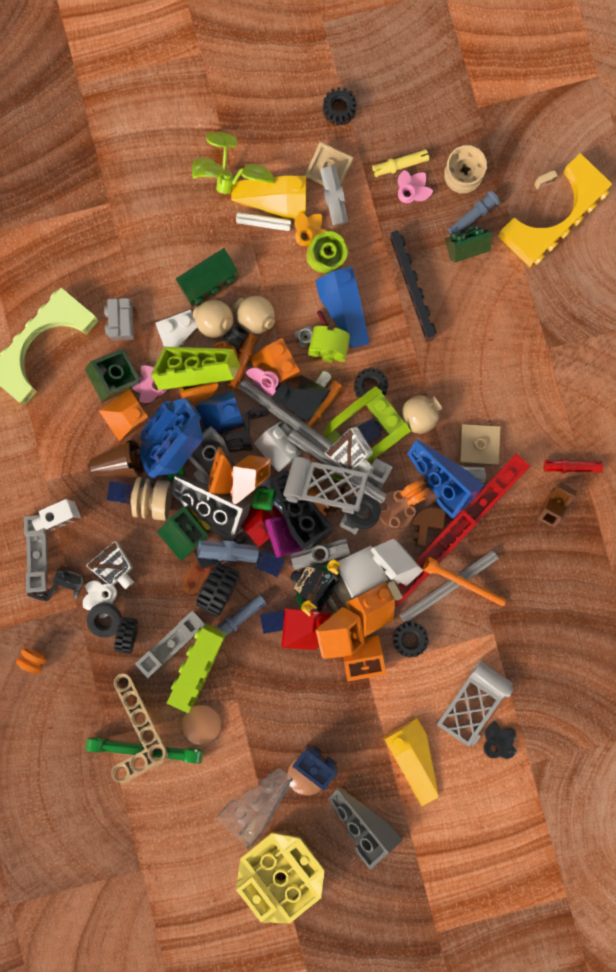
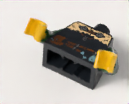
M334 559L328 564L315 565L314 567L306 566L302 573L295 570L291 574L290 579L295 582L293 589L297 592L295 598L300 608L308 616L311 615L310 611L313 608L319 612L322 611L340 582L334 574L337 575L339 573L337 568L342 566V564Z

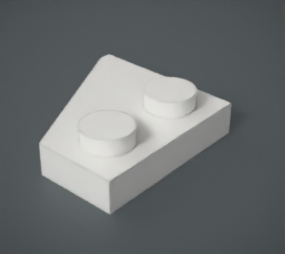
M191 310L156 322L163 345L167 347L182 346L187 341V338L198 329Z

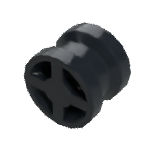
M233 325L232 331L226 334L225 339L230 345L239 349L242 346V341L246 340L249 335L240 326Z

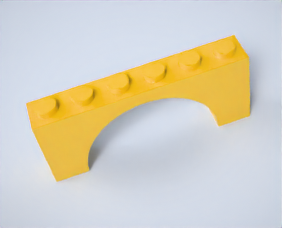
M581 153L563 171L574 193L573 209L566 220L553 227L534 228L513 218L498 235L529 267L534 263L538 265L545 257L543 254L547 250L551 252L558 245L556 241L560 237L564 239L571 232L569 228L573 224L577 226L584 219L582 215L586 211L590 213L597 206L596 202L599 199L604 200L610 193L609 188L612 183Z

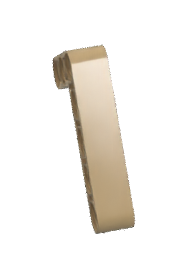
M119 674L114 679V687L145 749L113 767L112 778L119 783H126L164 763L168 758V752L134 681L127 674ZM123 679H128V686L123 689L120 688V682ZM132 696L137 697L136 704L129 706V698ZM145 714V721L138 724L136 722L137 716ZM153 731V740L145 741V734ZM161 749L163 756L155 760L153 757L154 751ZM140 758L144 759V767L137 769L135 766L136 761ZM121 768H125L127 771L123 779H119L117 776Z

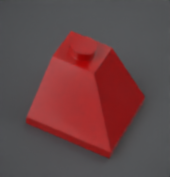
M251 505L242 527L260 548L270 540L265 520L280 517L282 514L274 505L272 510L256 509Z
M285 608L281 648L316 650L319 646L316 629L330 618V613L310 611L311 615L308 616L303 610Z

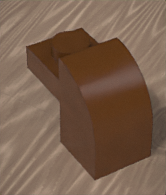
M559 482L556 488H553L549 493L537 519L555 528L563 518L567 506L574 499L577 491Z
M426 508L414 516L411 526H418V530H414L413 541H416L417 546L426 545L428 528L443 529L445 511L443 509Z

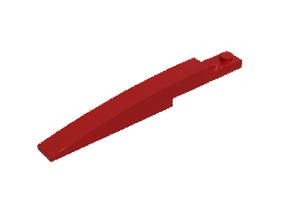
M515 454L481 489L476 498L415 559L417 564L423 569V565L428 557H432L440 563L531 466L518 454ZM422 571L407 586L401 582L397 584L403 598L398 601L395 600V606L398 607L429 573Z

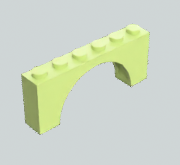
M62 288L54 291L50 301L39 308L36 317L30 319L25 325L26 328L13 338V343L9 347L4 348L0 353V386L25 406L37 392L29 383L24 367L25 355L31 342L43 331L59 326L72 327L87 335L99 320Z

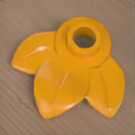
M303 212L297 215L295 218V227L297 229L295 240L299 245L308 246L315 236L327 232L321 229V214H313L308 218ZM302 233L306 234V240L301 238Z

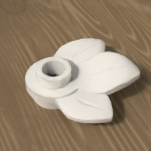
M98 581L87 583L85 588L89 594L83 600V607L91 610L93 606L99 603L113 604L117 596L116 588L109 584L103 585ZM104 591L109 593L108 597L105 596ZM104 613L99 615L100 618L108 616V614Z

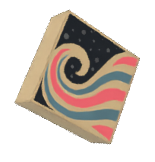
M553 170L539 176L534 184L536 189L539 190L554 183L558 177L556 171Z

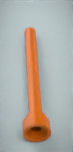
M428 557L423 565V571L429 574L438 573L501 606H505L507 603L506 599L441 567L438 560L432 557Z

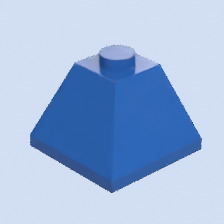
M233 391L196 403L205 429L212 426L220 435L225 428L228 432L245 426Z

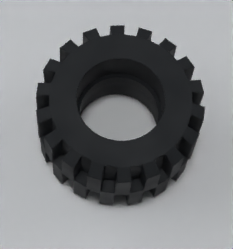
M220 562L216 563L197 597L196 606L215 616L220 615L239 580L240 573Z

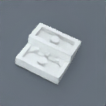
M372 546L338 561L342 566H339L337 569L352 598L388 580L382 566H379L373 559L375 555L371 552Z

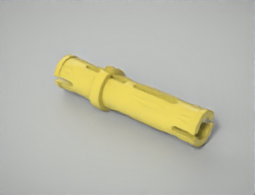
M424 149L394 160L390 158L387 162L373 165L374 175L378 177L390 172L393 174L396 173V170L429 161V155H426L428 152Z

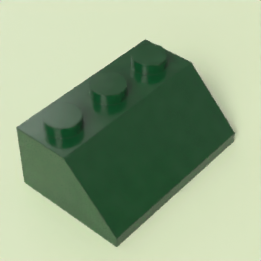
M223 248L177 277L176 281L180 290L193 307L204 303L210 295L215 296L220 293L221 288L234 284L239 274L227 251Z

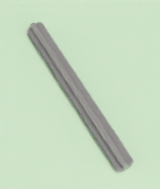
M243 380L240 383V390L263 407H266L267 410L323 451L327 452L333 446L331 442L250 382Z
M292 431L289 435L288 440L322 464L342 468L327 456L325 451L298 432ZM337 473V474L340 475L342 478H344V476L342 475V473ZM356 476L349 481L356 487L361 484L363 478ZM367 481L364 493L374 498L377 502L382 503L386 499V493Z
M490 551L457 575L469 580L498 560V556L494 551ZM452 580L447 581L400 614L401 619L407 623L459 587L460 584Z

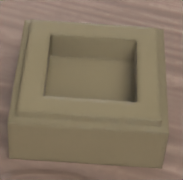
M394 579L388 581L387 585L394 599L397 601L402 599L403 595Z

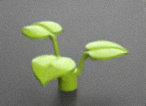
M209 132L206 135V140L209 144L216 147H224L223 167L209 158H197L192 165L193 179L198 177H218L216 190L223 194L231 192L232 184L236 185L237 179L241 174L249 180L275 183L271 172L259 164H246L245 169L241 168L235 177L232 176L230 171L226 170L227 147L234 148L237 146L236 137L227 132Z

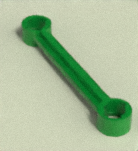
M88 737L85 750L89 752H110L136 755L145 750L142 744L111 741L97 737ZM166 747L168 752L167 759L181 760L194 764L202 763L203 750ZM156 749L153 753L155 758L163 756L161 749Z

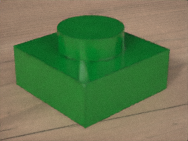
M256 488L252 507L272 510L276 496L275 490Z

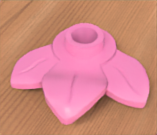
M404 170L399 175L398 185L400 188L398 190V198L403 203H411L414 200L424 201L432 195L433 190L425 187L426 174L424 172L410 176ZM408 192L410 193V196L406 197L404 196V193Z
M146 365L141 366L142 377H139L141 383L133 387L136 392L141 393L139 401L142 403H150L158 395H162L167 391V389L158 390L155 388L156 384L151 376L154 368Z
M258 367L250 368L246 374L253 379L252 385L272 399L279 384L277 375L272 371H263Z

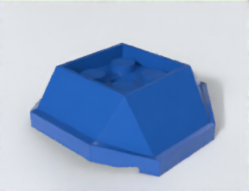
M186 398L173 402H163L141 431L140 460L147 474L152 478H155L157 475L177 473L203 441L199 423L201 416L192 402Z

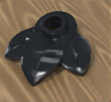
M496 721L491 722L485 730L486 742L483 746L484 753L489 758H512L517 753V750L512 746L516 739L515 729L506 728L500 730ZM492 745L496 746L495 752L491 749Z

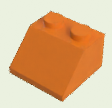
M283 338L265 346L249 359L253 367H258L263 371L274 372L279 379L277 387L284 381L300 376V371Z
M386 582L346 602L349 610L360 616L364 637L394 621L395 599Z

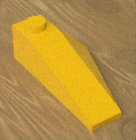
M306 176L273 177L275 179L274 184L254 180H240L236 182V185L232 184L231 200L251 208L255 207L266 213H272L288 220H295L300 212L306 215Z
M415 718L383 737L421 806H424L438 798L439 795L427 734L418 718Z

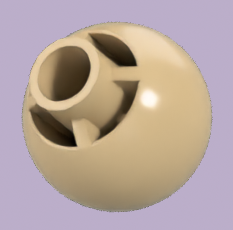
M250 296L246 299L240 298L234 306L239 325L248 333H263L271 329L275 323V313L272 304L261 296Z
M208 300L196 306L193 311V318L197 328L207 337L218 338L224 336L233 326L232 311L223 301Z
M422 395L414 396L404 404L401 416L412 432L423 434L431 431L437 425L439 411L443 407L435 396L432 398Z

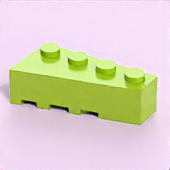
M207 623L203 628H198L194 636L197 640L194 645L191 644L186 654L189 657L186 662L182 663L179 669L181 674L178 679H175L171 687L173 691L167 704L189 713L227 635L226 632Z

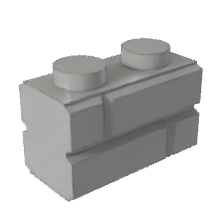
M129 298L108 299V305L104 306L105 317H108V324H105L106 335H109L112 341L133 340V302Z

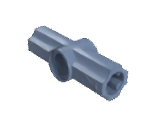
M200 540L197 549L198 558L217 559L220 562L235 563L236 561L256 563L259 552L258 546L237 544L234 541L212 542Z

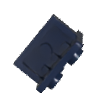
M306 745L303 752L292 765L293 768L323 791L332 779L338 775L337 763L330 757L324 758L321 755V750L314 745H311V747Z

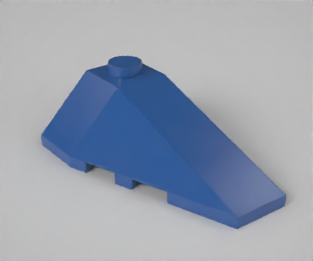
M353 267L332 271L315 280L319 298L328 310L331 318L339 329L350 334L349 346L356 348L370 344Z
M419 439L414 442L407 453L418 472L426 478L428 488L434 491L438 498L436 501L439 506L453 519L476 498L484 486L469 471Z

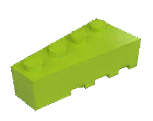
M164 346L151 376L158 390L234 380L240 364L233 349Z

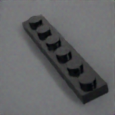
M398 230L393 231L390 234V241L425 341H432L437 333L434 323H430L428 317L430 316V310L427 305H424L422 300L424 298L423 290L417 286V273L415 270L412 271L410 266L412 263L411 256L404 249V246H406L403 235L400 236Z

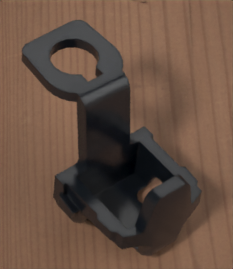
M266 407L252 409L245 413V431L228 434L226 428L223 429L224 441L230 453L254 450L250 436V419L268 416Z
M61 566L56 572L49 594L32 592L27 593V596L41 601H48L53 597L58 585L75 590L73 598L77 599L83 586L84 575L68 567Z

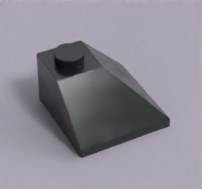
M300 375L282 382L272 396V399L289 412L309 423L330 390Z

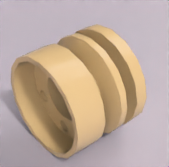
M463 145L456 148L450 154L444 170V178L447 185L458 193L474 191L481 184L487 169V161L484 154L478 148L471 145Z
M137 477L131 495L132 516L139 518L142 515V518H147L150 510H152L153 519L167 521L171 507L172 494L170 491L172 482L157 480L153 488L151 479L147 478L144 482V478Z

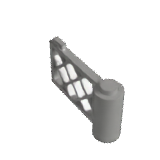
M294 457L283 495L290 502L297 503L298 500H306L343 508L342 512L354 514L355 511L359 512L369 475L365 472L315 463L305 458ZM315 468L324 470L326 474L317 480L313 476ZM335 473H342L344 479L335 484L330 476ZM356 476L362 477L361 484L354 488L349 480ZM329 478L333 486L323 491L319 483ZM347 482L351 490L342 495L337 487ZM317 485L321 493L314 497L309 496V489ZM336 489L340 497L335 500H328L326 494ZM354 493L357 497L356 505L347 504L344 498Z
M479 660L436 725L469 747L471 744L475 746L481 737L478 733L500 701L505 696L508 698L513 692V682ZM470 682L477 686L478 694L467 696L466 688ZM490 695L496 699L491 706L483 707V696ZM479 697L481 708L470 709L468 699ZM466 700L467 710L456 712L455 704L457 701ZM482 711V720L472 723L471 713ZM468 713L470 724L459 725L457 715ZM455 716L456 726L447 727L443 722L446 717ZM471 727L472 734L468 740L460 735L461 728Z

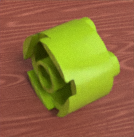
M332 231L320 233L315 236L307 248V263L315 271L329 274L337 270L347 258L348 249L343 237Z
M315 326L312 332L308 355L322 357V361L333 363V360L345 362L350 334L338 328L327 330L328 326Z

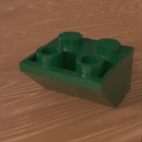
M475 225L467 228L468 231L461 233V231L451 233L450 237L445 238L450 260L456 263L491 251V231Z
M185 506L170 517L157 531L180 561H183L198 548L200 540L207 541L211 538Z

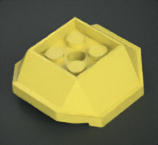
M271 832L241 856L236 890L260 922L290 924L321 899L324 868L300 837ZM282 872L286 875V878L278 880L275 875Z

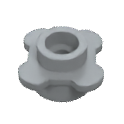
M310 326L295 332V337L298 338L301 348H305L311 342L312 328Z

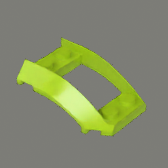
M376 386L328 423L323 433V437L334 445L341 438L336 429L367 406L388 433L386 438L371 449L373 454L367 459L369 463L411 432L407 423L402 420L382 394V391Z

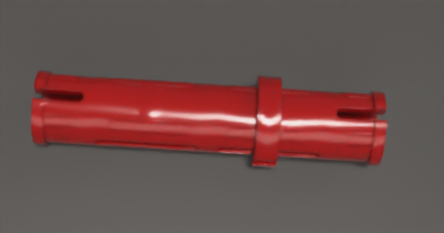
M567 459L544 460L543 469L544 472H560L561 474H566V472L602 473L603 462L570 461Z

